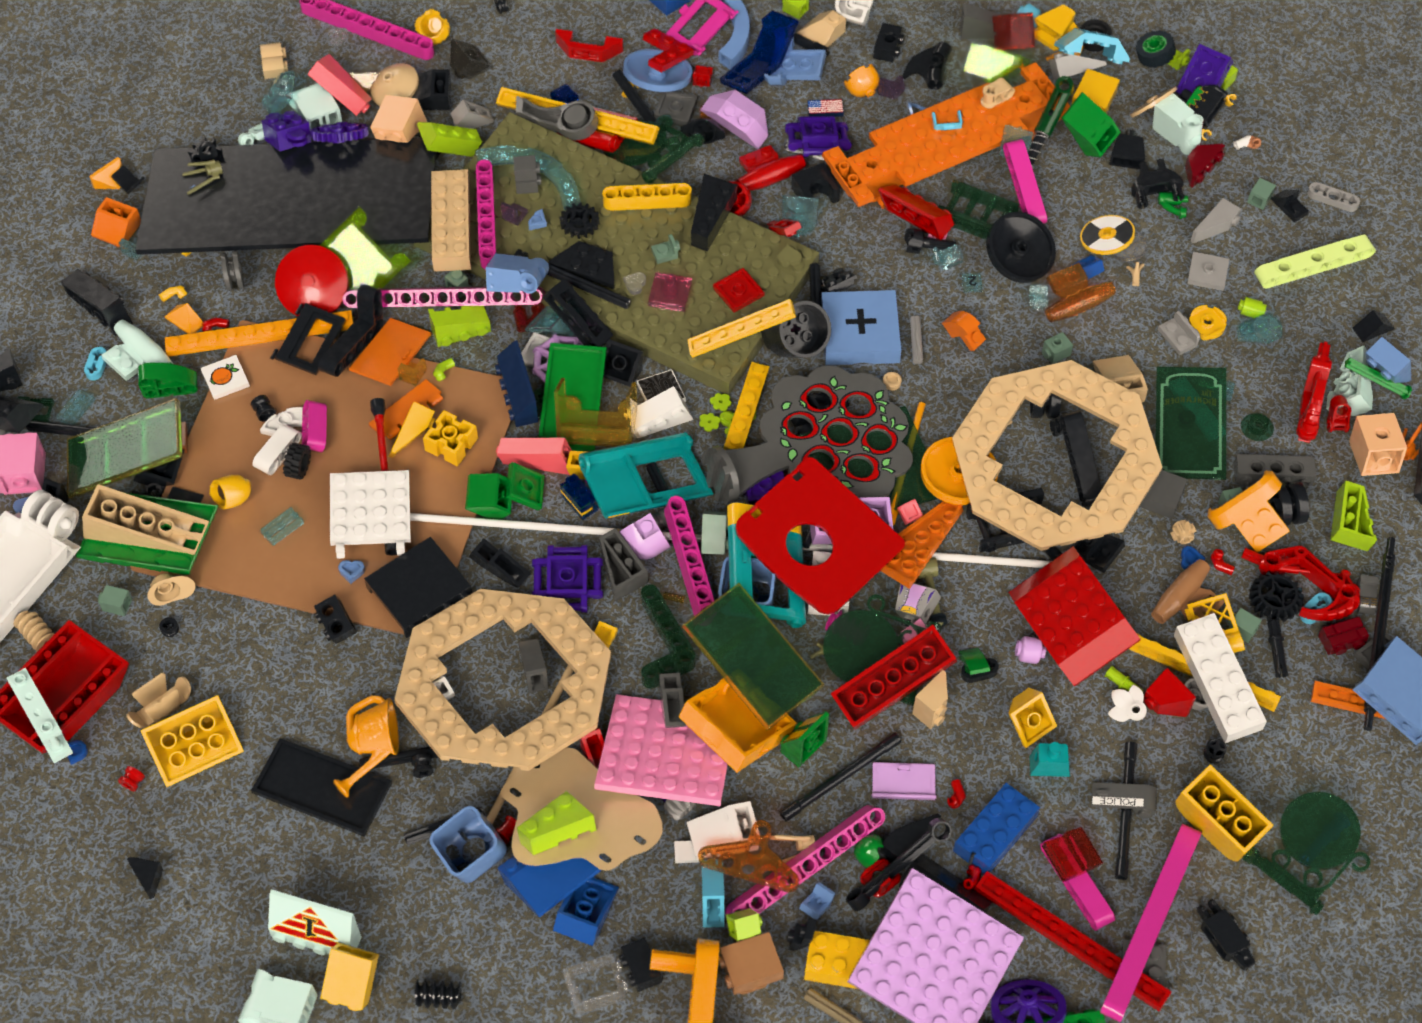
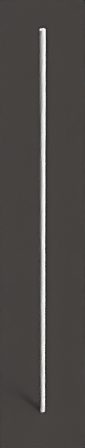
M410 513V521L594 535H604L615 529ZM663 532L667 540H672L670 532ZM695 534L697 542H701L702 535ZM811 543L810 548L803 547V550L832 552V544L812 545ZM935 552L932 556L936 557V560L1035 568H1043L1052 562L1047 560Z

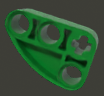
M144 363L138 367V385L143 397L147 399L168 397L172 394L173 396L194 394L198 391L197 372L187 367L170 363Z

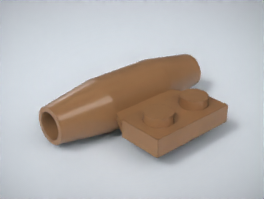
M1198 559L1180 573L1162 594L1151 613L1152 618L1156 622L1164 624L1180 610L1185 617L1184 619L1188 621L1185 609H1188L1187 604L1217 596L1210 589L1200 588L1210 571L1209 564L1202 559ZM1224 600L1216 601L1212 608L1218 611L1225 603ZM1199 606L1193 608L1196 616L1202 618L1206 614L1207 609Z

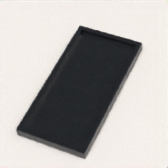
M280 738L251 792L365 837L392 785V780L367 772L351 786L349 797L346 798L334 785L333 780L349 778L359 769L358 767Z

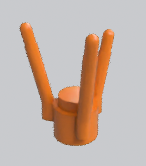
M1422 422L1410 440L1406 441L1407 450L1404 456L1406 461L1414 460L1419 454V449H1415L1416 445L1413 442L1422 430ZM1405 428L1404 431H1403V433H1402V434H1403V437H1404V440H1405L1406 435H1407V431H1408L1407 428Z

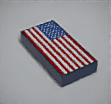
M842 99L807 100L808 117H841L844 114Z

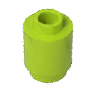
M1245 297L1244 300L1240 299L1237 310H1240L1241 315L1262 319L1267 305L1263 304V301Z

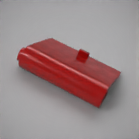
M593 107L595 111L638 121L636 117ZM595 130L588 138L573 141L584 146L613 153L619 148V145L625 138Z

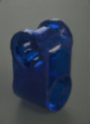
M567 84L550 92L552 100L563 103L579 101L578 94Z

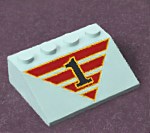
M271 889L268 930L273 940L279 943H284L285 941L293 943L292 945L299 949L307 947L313 949V952L319 955L330 954L331 948L337 943L355 948L358 947L361 934L353 913Z

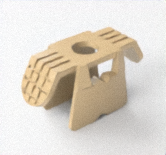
M164 673L159 674L132 693V696L143 708L138 712H128L126 715L128 720L136 727L144 729L155 722H160L175 710L177 711L180 705L189 699L191 693L189 681L185 677H179L176 680L175 686L167 691L166 676Z

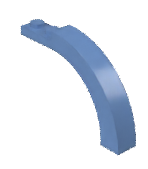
M720 0L735 11H738V14L731 20L734 26L733 34L727 44L719 50V63L732 71L742 60L748 48L749 16L741 0Z

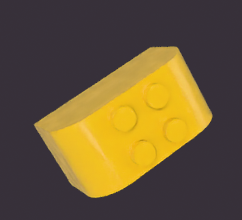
M1211 764L1181 792L1175 801L1178 810L1187 821L1198 831H1201L1202 835L1225 857L1234 862H1238L1274 826Z

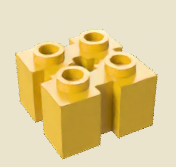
M443 410L435 421L436 428L431 427L423 437L425 451L437 457L443 454L445 461L458 467L466 456L465 448L471 449L478 439L477 427L465 420H462L460 423L457 421V416Z

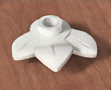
M1133 685L1129 692L1122 689H1116L1111 692L1112 700L1116 705L1108 712L1111 718L1119 722H1125L1129 719L1139 721L1146 716L1147 708L1143 703L1144 694L1139 687ZM1134 707L1140 708L1138 713L1132 712Z

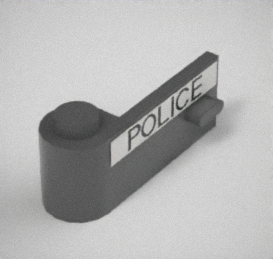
M1093 782L1091 807L1134 809V812L1140 818L1147 819L1155 815L1157 789L1154 786L1142 784Z

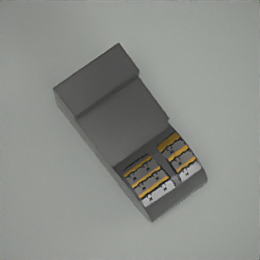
M1360 575L1356 583L1360 588V605L1357 608V613L1375 615L1379 577Z

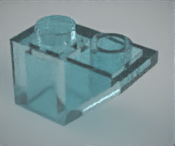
M1270 312L1238 325V341L1268 344L1282 338V322Z

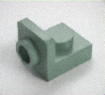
M672 234L668 235L667 242L651 246V251L657 264L678 259L680 245Z

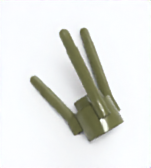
M218 160L187 164L188 166H206L205 168L185 172L182 174L183 176L206 172L207 176H212L189 190L187 194L190 195L210 182L220 179L219 175L223 174Z

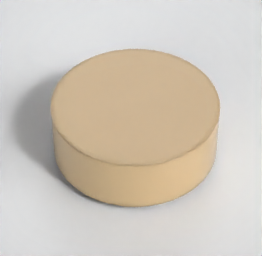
M888 372L883 376V383L888 390H897L901 386L902 378L898 373Z

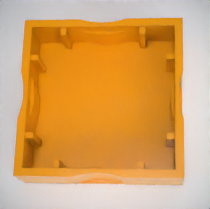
M740 669L721 679L715 686L705 689L687 700L679 715V718L736 773L781 744L782 739L787 734L791 735L797 724Z

